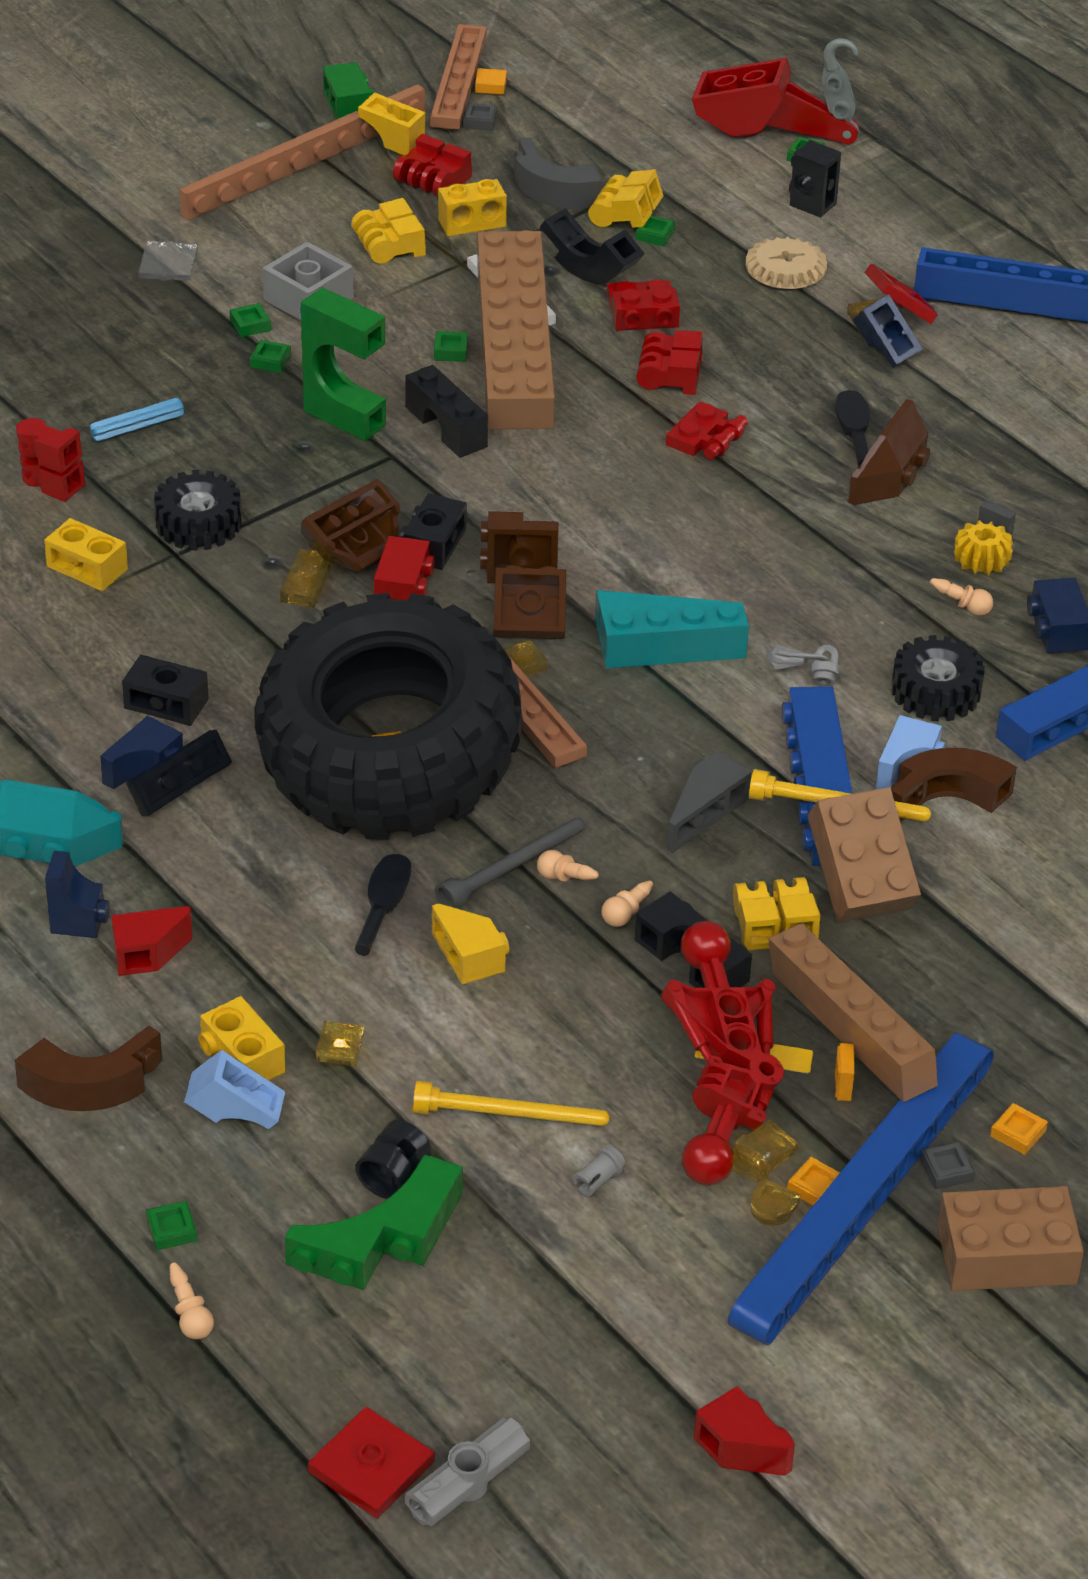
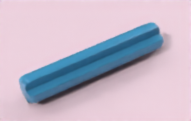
M172 398L103 419L89 425L90 435L95 442H100L182 417L184 415V406L179 398Z

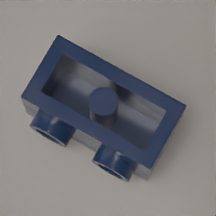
M1076 577L1034 580L1032 595L1027 597V611L1029 616H1034L1036 636L1038 639H1042L1047 653L1088 650V608Z

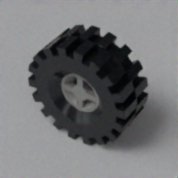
M192 470V475H186L184 471L178 473L177 479L170 476L166 479V485L161 483L157 487L158 492L154 494L156 528L159 536H164V541L168 544L175 541V547L181 549L184 545H189V550L197 551V546H203L204 550L212 549L211 544L216 543L220 547L225 544V538L231 541L235 538V532L239 533L242 524L239 487L236 488V483L232 479L227 481L225 475L220 474L215 477L214 471L208 470L206 474H200L199 470Z
M929 635L927 641H924L922 637L914 638V645L909 641L903 644V650L898 649L894 659L891 692L892 696L895 695V702L898 705L904 704L903 710L907 713H911L913 710L916 711V717L924 719L925 715L932 716L931 721L939 722L940 717H945L946 721H952L955 718V714H958L961 718L967 716L968 710L973 712L976 709L977 702H980L985 666H983L982 657L976 656L977 650L973 647L966 649V642L961 640L953 643L951 642L952 637L944 636V640H937V635Z

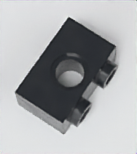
M809 140L793 153L791 158V166L793 167L792 179L789 184V206L821 218L837 204L841 162L840 151Z
M428 493L422 504L415 507L412 520L408 526L405 525L402 528L400 537L430 541V555L435 556L434 568L443 570L466 531L467 502Z
M141 654L122 680L124 709L188 726L193 724L209 699L206 671Z

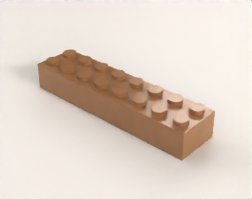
M541 231L477 232V270L488 429L553 428L554 386Z

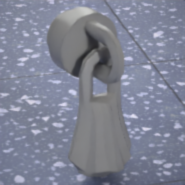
M776 644L773 650L768 653V661L775 670L811 664L810 675L813 677L815 684L830 686L839 677V655L837 649L831 645H823L813 654L803 653L802 651ZM825 651L830 652V661H828V657L822 655Z

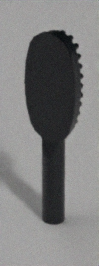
M847 390L837 395L836 412L845 435L849 433V437H852L859 467L868 453L865 432L869 426L870 412L866 400L859 392Z
M401 854L385 856L371 875L368 885V899L371 909L355 946V951L359 955L366 956L370 953L385 913H389V910L393 911L394 907H397V904L403 898L411 876V862L406 856Z

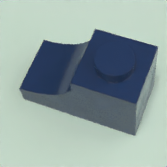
M889 294L866 307L853 318L869 347L872 345L880 350L893 368L923 350Z
M147 715L100 756L102 784L115 789L121 784L132 780L182 748L183 733Z
M53 851L45 876L50 933L97 938L101 923H107L110 911L109 900H104L103 884L92 882L84 877L73 865L69 852Z

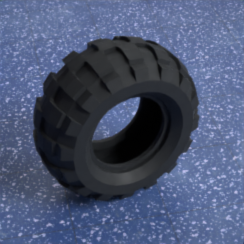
M389 593L366 595L367 602L349 607L342 601L323 609L324 615L321 616V620L317 623L312 624L304 621L288 635L289 640L284 643L283 650L275 651L262 677L259 687L260 695H258L254 707L256 735L266 771L275 780L277 789L298 810H301L306 816L312 815L325 828L343 835L349 829L356 828L359 829L361 834L365 835V839L389 840L390 832L411 829L412 837L434 832L436 821L450 817L457 822L475 810L474 806L478 804L481 794H492L509 768L511 753L516 752L520 743L523 726L518 677L513 672L510 657L494 635H490L485 626L482 627L477 620L471 617L470 613L454 604L442 609L439 603L434 602V597L412 593L407 600H392ZM384 696H416L440 706L436 713L424 723L395 735L365 736L355 734L338 726L344 717L358 706Z

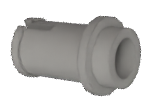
M611 1146L600 1148L596 1151V1158L581 1171L573 1175L574 1185L584 1181V1183L577 1187L579 1192L590 1197L608 1179L622 1174L625 1160L616 1148Z

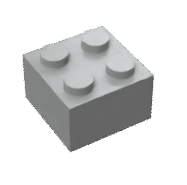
M305 242L262 268L263 300L301 320V302L321 287L349 300L354 298L353 266L309 242Z

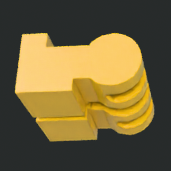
M656 169L632 171L628 177L622 175L612 176L588 210V216L592 223L599 227H608L612 222L630 221L632 228L644 227L653 213L652 210H655L664 196Z
M404 198L381 203L378 210H361L355 214L351 221L352 229L371 259L376 263L383 264L392 260L394 256L410 252L414 258L426 255L425 229L417 217L413 215V211Z
M805 877L793 878L792 887H788L783 879L774 880L773 897H770L765 881H756L754 891L749 890L745 882L734 883V910L740 924L742 945L748 951L769 949L768 938L779 934V931L783 932L800 923L805 925L819 938L820 912L813 894L809 892V886Z

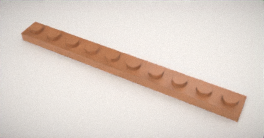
M418 84L388 97L425 112V89ZM355 111L180 188V215L187 220L195 218L379 136V133L368 122L359 118L358 111Z

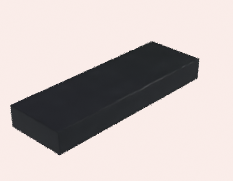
M217 729L209 730L128 781L126 785L141 816H149L232 763V760Z

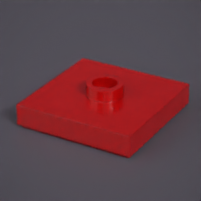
M870 264L864 272L884 294L891 296L898 308L902 309L904 306L930 324L938 316L937 312L919 293L875 264Z
M366 1406L308 1462V1473L378 1519L435 1462V1452Z

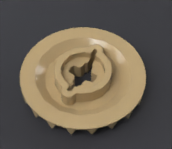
M775 236L773 240L766 238L763 239L762 243H755L753 248L748 249L745 264L747 271L754 279L765 285L782 289H796L813 285L824 277L827 270L826 254L821 252L820 247L812 246L810 241L802 242L800 238L790 239L788 236L785 239Z

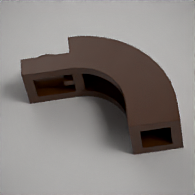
M968 748L933 749L914 755L901 763L899 779L891 786L894 801L921 806L926 801L934 798L957 797L968 800L992 813L1013 794L1017 767L997 756ZM899 817L900 823H901L903 820H905L906 818H900V817Z
M147 1026L115 1051L98 1057L71 1055L58 1048L46 1038H43L14 1060L17 1087L36 1101L63 1110L95 1111L118 1106L145 1091L144 1075L152 1072L162 1062L160 1033L151 1026Z

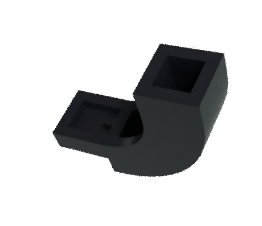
M566 208L544 220L540 226L542 231L559 250L554 258L571 274L588 282H607L637 264L645 254L626 230L606 240L603 244L593 240Z

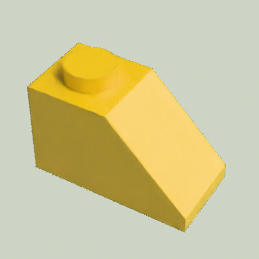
M439 903L432 905V934L462 985L505 972L506 955L510 952L508 939L504 932H498L490 918Z

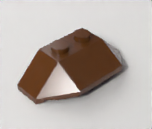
M905 400L872 445L861 465L852 474L848 503L857 505L899 497L907 485L911 486L913 484L918 469L926 466L930 456V448H926L928 432L912 400Z
M376 479L305 517L301 522V534L309 542L310 547L324 560L358 573L381 559L388 536L398 537L399 525L397 515L400 512V504L383 484Z

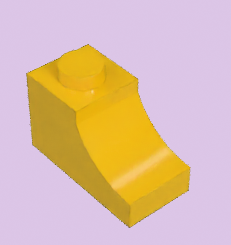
M375 92L358 107V117L376 129L384 142L385 148L398 154L407 155L416 146V139L421 134H425V112Z

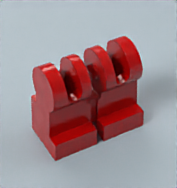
M421 134L416 139V146L407 155H401L396 160L393 168V178L401 183L407 182L409 186L414 188L420 186L422 191L428 193L433 191V194L438 196V188L449 187L453 184H464L472 177L471 152L449 143L445 146V142Z
M675 330L674 336L658 331L647 334L643 341L636 375L639 385L649 390H655L661 386L683 387V394L696 395L703 358V331Z
M38 418L24 419L16 425V434L19 439L18 450L21 453L20 464L23 467L21 470L22 480L25 484L33 487L40 486L42 493L63 502L69 500L86 485L83 460L79 459L82 457L80 432L78 430L68 427L65 431H60L46 426L45 422Z

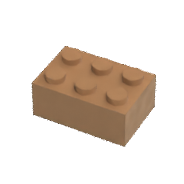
M887 787L827 798L816 802L807 816L837 923L910 909L921 893L891 788Z
M1067 1186L942 1192L937 1227L951 1291L1078 1284L1084 1250Z

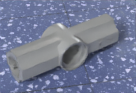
M503 1417L473 1442L466 1441L454 1445L449 1451L448 1461L405 1494V1504L410 1509L413 1518L423 1526L429 1525L432 1527L462 1502L475 1501L481 1498L487 1491L488 1482L530 1449V1439L526 1436L523 1427L512 1417L510 1419Z

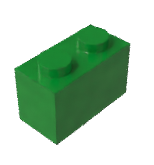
M357 62L323 66V93L336 120L358 111V107L374 93V89L369 88L367 74L362 73Z

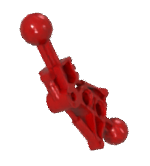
M700 921L685 930L681 941V952L687 963L701 971L705 988H692L677 980H670L661 993V999L677 1016L695 1050L700 1051L706 1061L701 1077L697 1081V1087L693 1091L692 1098L696 1107L703 1114L711 1117V1120L704 1134L696 1135L685 1145L682 1153V1166L687 1176L695 1183L710 1186L722 1182L732 1172L734 1153L728 1141L733 1129L737 1130L741 1124L757 1130L766 1120V1113L764 1111L767 1110L773 1092L784 1076V1068L776 1057L770 1055V1049L774 1046L772 994L776 989L775 983L770 979H763L756 987H729L723 963L727 961L730 954L731 940L721 925L711 921ZM756 1017H757V1032H756V1028H755L754 1021H753Z

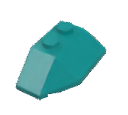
M6 779L0 781V855L50 863L53 851L69 852L71 861L76 867L122 848L124 843L122 815L114 810L108 811L102 804L79 791Z

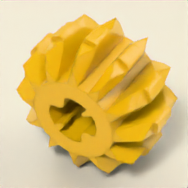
M978 520L976 525L966 523L964 529L958 530V534L955 537V561L961 563L962 569H972L974 575L978 572H984L989 576L991 571L1001 573L1003 567L1009 565V561L1012 558L1013 541L1012 535L1006 533L1004 526L996 527L993 521L984 524Z

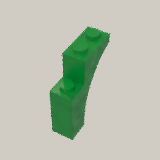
M424 1154L406 1183L378 1206L357 1216L337 1222L317 1225H291L285 1235L286 1265L292 1266L301 1272H310L331 1279L340 1285H349L361 1290L365 1289L384 1253L401 1261H409L424 1266L463 1194V1166Z

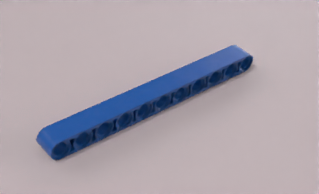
M958 1032L948 1040L936 1055L938 1086L906 1102L898 1101L741 1293L729 1314V1326L766 1346L774 1341L921 1157L922 1149H927L981 1082L993 1061V1049Z

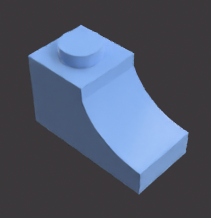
M899 715L879 760L876 789L891 788L899 779L900 764L910 757L925 751L945 748L946 742L940 741L942 726Z
M220 1050L192 1072L184 1103L215 1123L221 1119L234 1118L248 1120L270 1129L279 1122L285 1091L223 1050Z

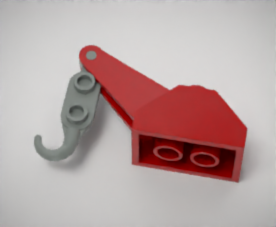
M844 38L834 39L826 45L823 51L824 68L821 79L826 103L789 81L792 72L788 57L702 72L692 97L696 115L732 137L740 135L751 137L761 132L765 125L844 144H851L856 141L860 129L857 121L851 118L854 115L856 104L849 76L836 60L835 50L840 47H846L851 50L854 56H857L859 53L857 47L852 41Z

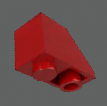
M190 906L111 915L119 976L159 971L192 940Z
M738 1386L696 1411L694 1440L721 1468L784 1476L792 1471L795 1448L792 1437L786 1429L777 1427L765 1414L760 1403L754 1398H749Z

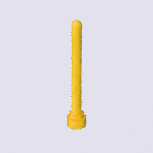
M758 769L753 770L749 789V799L765 801V798L772 799L773 795L816 803L818 800L851 794L777 781L776 776H770L769 771ZM894 801L900 818L927 821L931 817V811L928 807Z
M416 1081L413 1113L429 1115L430 1111L438 1112V1108L595 1126H605L610 1121L609 1113L600 1109L441 1092L440 1087H433V1082Z

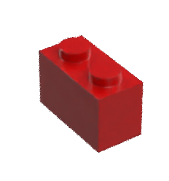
M388 536L374 577V594L389 593L392 600H407L412 593L426 596L428 588L427 576H433L435 567V556L430 555V541Z

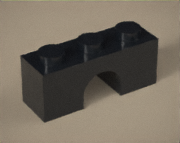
M431 365L405 375V407L423 424L438 418L441 426V441L459 458L488 447V414L440 370Z
M668 892L636 913L635 941L660 961H663L675 953H681V941L685 930L696 922L708 920L695 911L689 903L682 901L672 892ZM729 937L731 940L730 954L727 961L723 963L729 987H742L750 982L752 953L744 945L737 943ZM690 965L689 983L695 988H705L701 971Z

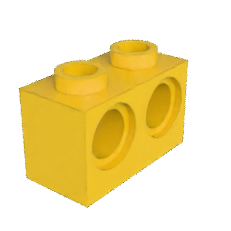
M484 179L475 183L453 184L449 187L438 188V220L447 236L506 227L507 195L498 179Z
M69 518L44 539L48 568L100 591H104L128 570L125 541L72 518Z
M242 996L200 1015L201 1033L198 1035V1041L207 1056H214L220 1050H223L267 1080L286 1072L284 1043Z

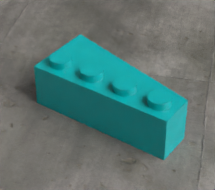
M596 590L595 624L605 668L740 659L747 656L749 623L743 602Z

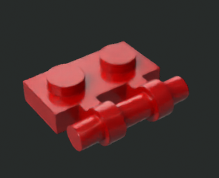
M699 401L666 434V446L692 456L703 450L704 456L709 460H713L716 456L723 455L729 449L731 441L741 437L745 431L744 428L748 425V420L745 416L738 415L735 419L728 421V412Z

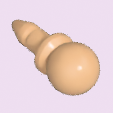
M932 578L930 580L931 585L935 589L955 600H959L958 607H966L972 614L985 615L992 610L993 598L984 589L973 590V587L969 584L963 589V587L954 583L951 584L950 581L945 579Z
M547 850L537 860L539 874L547 879H558L565 882L571 877L584 881L599 877L598 872L590 866L575 863L572 856L563 855L557 850Z
M645 881L639 883L630 891L622 890L616 896L607 899L601 911L604 921L613 927H621L627 924L631 917L638 912L639 903L650 894L653 882Z
M171 1263L169 1267L170 1281L172 1286L175 1287L174 1291L179 1301L175 1311L178 1315H181L179 1320L180 1329L190 1339L205 1338L213 1330V1315L209 1309L203 1306L205 1302L203 1297L195 1296L191 1284L188 1283L187 1274L177 1263Z

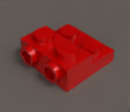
M670 280L621 281L619 283L607 284V296L616 331L679 327L680 304L676 289L672 288Z

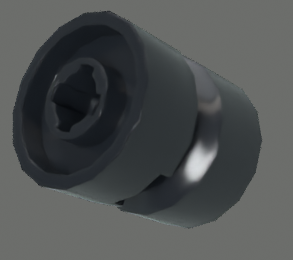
M402 1120L390 1121L375 1139L374 1144L370 1145L357 1161L355 1172L365 1188L381 1198L388 1199L411 1177L424 1154L431 1156V1145L423 1132L414 1125Z

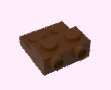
M488 511V521H481V542H488V548H481L480 569H487V583L495 584L496 567L504 568L509 565H517L522 568L540 569L544 566L557 568L559 522L523 521V512Z
M509 565L504 568L496 567L494 637L565 639L566 569H557L552 566H544L540 569L522 568L517 565Z

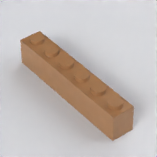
M800 923L768 938L772 974L842 1043L854 1044V1055L901 1101L906 1102L938 1086L935 1049L805 925Z

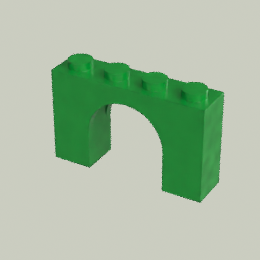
M321 287L301 302L300 307L304 412L366 441L386 426V399L358 386L344 374L336 360L334 346L365 360L385 345V316Z

